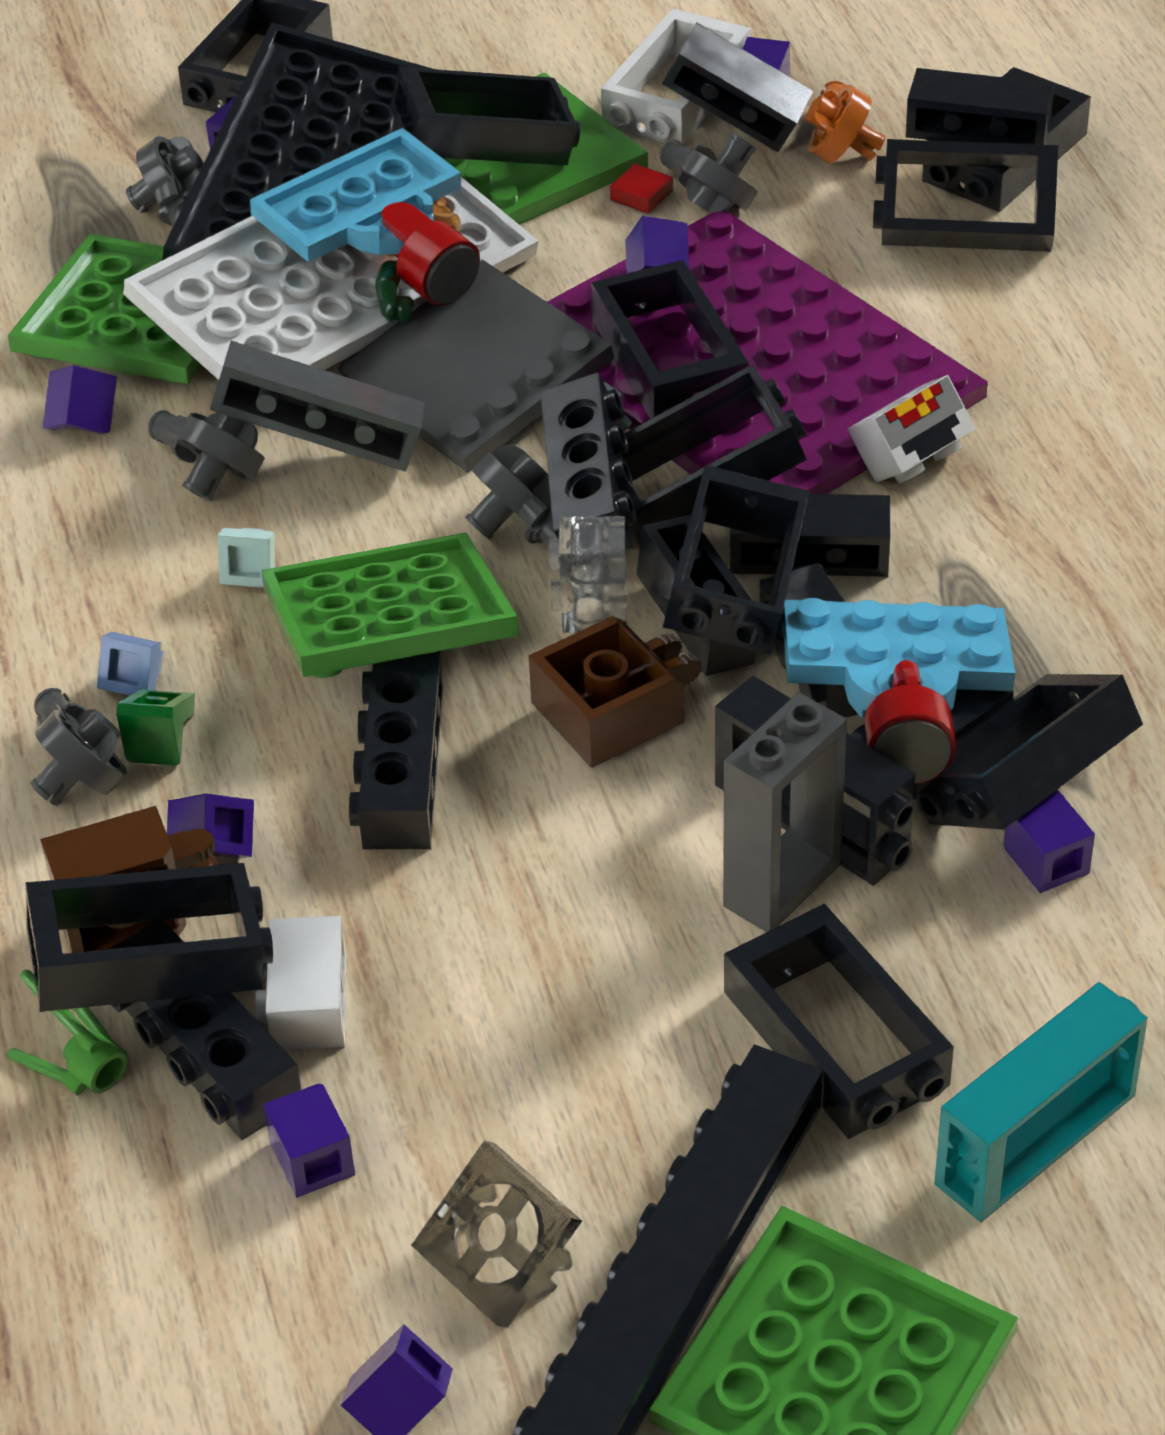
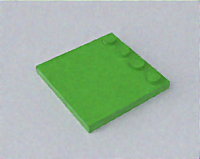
M545 72L537 75V77H550ZM558 83L563 96H566L568 99V106L574 119L580 125L579 143L576 148H572L568 166L442 159L461 172V177L516 223L521 224L614 183L634 164L648 168V152Z
M91 233L8 334L10 351L28 354L36 358H49L76 363L79 366L114 370L127 375L135 374L157 378L170 383L189 384L202 366L123 294L124 280L161 262L164 246Z
M466 532L261 570L264 590L303 677L328 678L338 675L344 669L519 636L517 614Z
M781 1205L649 1409L650 1422L673 1435H957L1017 1331L1018 1317Z

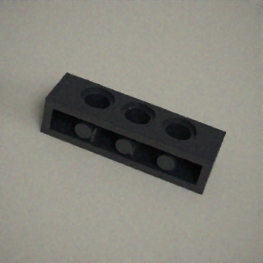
M598 372L542 391L541 401L553 530L572 566L574 567L632 548L630 525L637 523V516L633 502L626 492V489L633 487V482L628 465L622 457V454L628 453L629 450L624 431L618 423V420L624 419V410L618 393L615 389L607 391Z
M440 651L375 663L372 666V671H363L362 701L363 704L369 705L368 710H359L358 741L359 744H364V751H355L353 759L354 783L360 784V792H350L349 796L350 826H360L362 849H431L444 690Z
M164 920L152 923L109 949L181 943L184 941ZM232 993L111 1005L117 1012L126 1010L130 1014L143 1042L150 1049L158 1046L166 1055L169 1068L178 1082L185 1087L192 1084L200 1093L201 1102L211 1119L218 1125L226 1122L241 1140L267 1125L263 1104L301 1090L297 1063Z

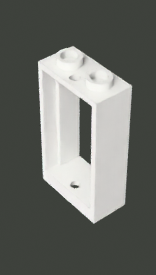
M672 8L602 86V117L622 132L667 143L670 140H678L685 144L711 113L683 96H680L677 101L640 92L641 89L670 56L677 57L696 22L740 48H743L747 37H751V28ZM640 123H643L646 129L642 128Z

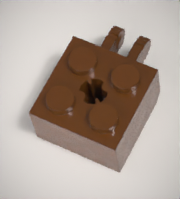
M611 616L528 655L531 703L583 760L593 768L684 723V686L686 684L690 685L692 681L694 682L699 677L698 675L702 672L701 668L703 666L701 665L702 662L692 653L681 654L679 657L683 648L682 642L672 633L670 635L668 633L666 635L662 634L660 638L656 637L644 643L622 619Z
M156 806L40 839L50 880L219 865L215 856H211L214 855L213 851L216 850L214 835H211V831L208 832L206 828L200 829L198 827V829L192 828L191 831L185 830L167 835ZM185 918L164 920L178 936L187 925ZM156 921L65 929L63 932L71 953L107 950Z

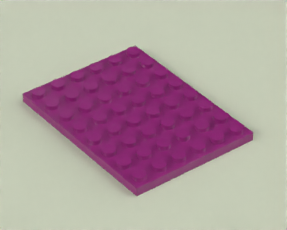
M712 212L688 225L689 268L748 360L749 366L752 364L755 366L764 382L771 378L774 379L787 404L781 409L783 412L793 409L806 433V437L800 439L799 442L807 460L769 481L810 491L809 494H828L868 470L847 428L917 387L943 376H949L966 410L987 397L988 381L729 212ZM626 259L547 302L602 338L593 323L591 282L627 274ZM680 305L626 318L658 372L712 358ZM614 358L600 369L598 373L603 383L606 382L621 393L619 398L624 414L632 422L628 429L632 430L650 420ZM700 392L694 393L691 397L697 395ZM762 412L676 457L672 461L689 474H692L705 467V465L711 464L773 429Z

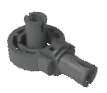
M731 133L728 142L717 159L715 153L706 146L696 145L695 148L691 149L678 140H670L662 147L660 152L661 163L678 173L677 179L687 189L689 201L709 214L716 211L727 212L733 205L746 212L758 194L754 187L738 177L757 148L734 133Z
M157 136L137 151L136 160L143 178L133 186L126 188V195L134 208L140 210L141 213H145L157 203L158 207L161 208L158 210L160 219L173 227L204 163L186 138L174 137L168 140L165 137Z
M160 410L150 418L148 432L151 438L171 445L173 454L179 460L192 463L195 462L197 456L199 457L182 486L207 501H212L213 494L226 471L242 479L253 481L265 460V457L255 450L258 441V431L249 422L217 412L209 417L198 413H190L188 417H184L181 415L176 416L166 410Z
M504 445L498 447L493 452L488 451L475 465L472 472L491 491L465 518L490 540L493 534L515 512L530 526L525 532V538L529 543L544 542L573 571L582 567L585 563L572 566L554 533L548 473L524 450L515 445Z
M48 688L39 693L34 701L35 713L38 716L36 724L39 727L35 731V735L53 759L30 782L31 786L45 800L51 797L49 801L55 806H59L62 799L79 780L93 790L108 795L127 774L125 765L114 753L117 739L121 736V732L96 709L87 710L79 704L70 703L66 693L61 694V689Z

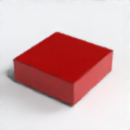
M634 164L610 186V200L649 214L673 191V177Z

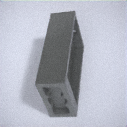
M799 692L724 760L723 907L765 932L778 927L841 865L847 718ZM769 734H777L779 735V737L772 736ZM791 782L790 828L781 836L782 790Z

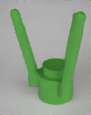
M25 969L20 973V978L37 997L34 974L30 970ZM89 1007L73 1009L87 1029L68 1009L51 1011L73 1034V1037L68 1041L63 1051V1057L67 1060L68 1070L16 1048L9 1049L7 1053L9 1059L63 1083L75 1095H80L86 1087L95 1093H103L109 1090L121 1079L128 1066L127 1052L111 1038Z

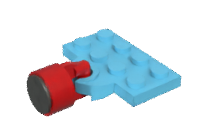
M403 128L250 199L251 215L307 262L347 243L363 252L378 255L393 254L398 258L397 272L400 279L433 305H446L459 299L472 286L479 271L480 253L478 248L448 223L433 221V202L461 188V172Z
M818 598L785 600L782 624L787 683L844 685L849 704L861 718L865 717L867 745L915 773V784L932 780L941 775L951 765L955 757L956 740L951 710L954 707L957 689L1013 691L1016 671L1004 608H991L981 604H974L968 607L937 606L927 602H918L912 605L884 604L872 600L832 602Z

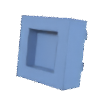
M109 632L103 635L101 639L97 688L129 696L140 689L156 690L157 678L161 674L163 651L160 650L161 642L116 632Z

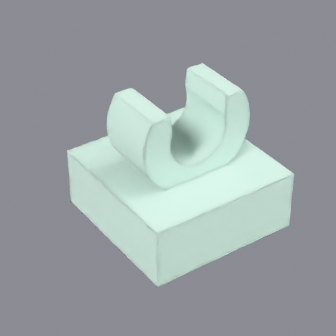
M222 528L218 534L219 584L264 588L261 570L275 568L274 532L255 528Z

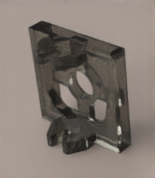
M484 1140L411 1246L496 1326L508 1328L528 1298L537 1300L555 1291L558 1286L551 1280L555 1272L567 1271L572 1267L571 1255L565 1248V1245L582 1223V1220L496 1143ZM494 1184L511 1186L498 1206H479L480 1203L495 1201L497 1194ZM528 1201L534 1207L538 1222L537 1245L532 1252L517 1240L518 1228L515 1220ZM495 1213L500 1215L504 1221L506 1228L505 1237L497 1249L487 1251L480 1244L478 1237L479 1227L487 1216ZM467 1228L466 1238L469 1248L460 1258L457 1245L458 1230L462 1231ZM503 1257L518 1270L514 1277L500 1283L482 1282L475 1278L487 1259Z

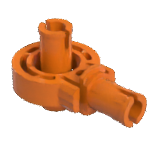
M838 80L827 82L825 84L826 91L822 89L820 96L812 101V105L805 117L807 122L815 126L809 141V152L826 163L832 164L850 147L871 161L877 155L873 151L874 148L880 151L886 137L864 124L871 108V97L853 85H847Z

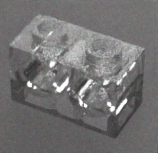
M625 516L560 517L559 539H549V572H560V579H551V611L562 612L563 633H577L611 616L622 619L627 624Z

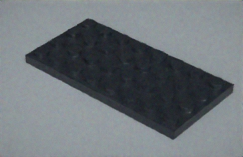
M271 23L163 247L162 261L251 217L250 199L399 130L390 107L399 67L433 68Z

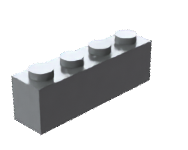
M231 340L210 410L406 472L421 431L425 402Z

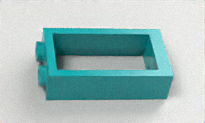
M1100 981L941 1106L934 1185L979 1222L985 1221L1135 1097L1148 1017L1141 1013L1131 1000L1118 996Z

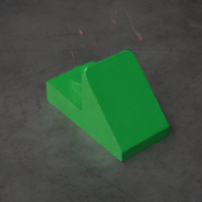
M140 689L118 702L116 715L126 760L131 763L179 765L182 757L183 722L194 715L195 693Z

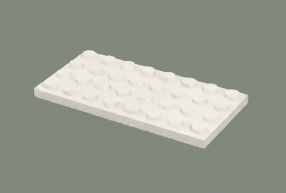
M462 177L460 189L433 202V221H444L478 248L480 261L483 259L502 273L536 255L539 241ZM253 216L124 280L123 294L218 380L231 340L325 370L362 350L399 322L398 320H393L391 323L381 315L375 287L380 266L388 260L398 261V258L393 254L378 255L363 252L347 243L307 262ZM401 280L398 295L410 296L414 301L412 311L425 303L426 300Z

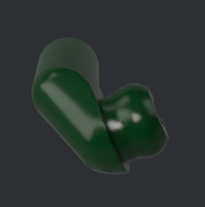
M388 260L380 266L375 281L381 315L391 323L393 320L407 323L411 319L414 301L410 296L398 295L401 279L397 272V262Z

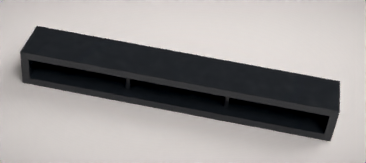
M753 1044L741 1065L733 1064L730 1067L722 1085L719 1103L714 1111L706 1109L702 1113L694 1132L692 1148L686 1157L678 1155L673 1161L666 1178L665 1193L658 1204L651 1202L643 1211L636 1231V1241L628 1253L621 1251L614 1259L608 1273L606 1291L598 1303L591 1301L585 1307L577 1325L576 1341L567 1355L559 1353L555 1357L546 1376V1391L536 1407L529 1405L523 1410L516 1423L513 1435L636 1434L821 1110L823 1070Z

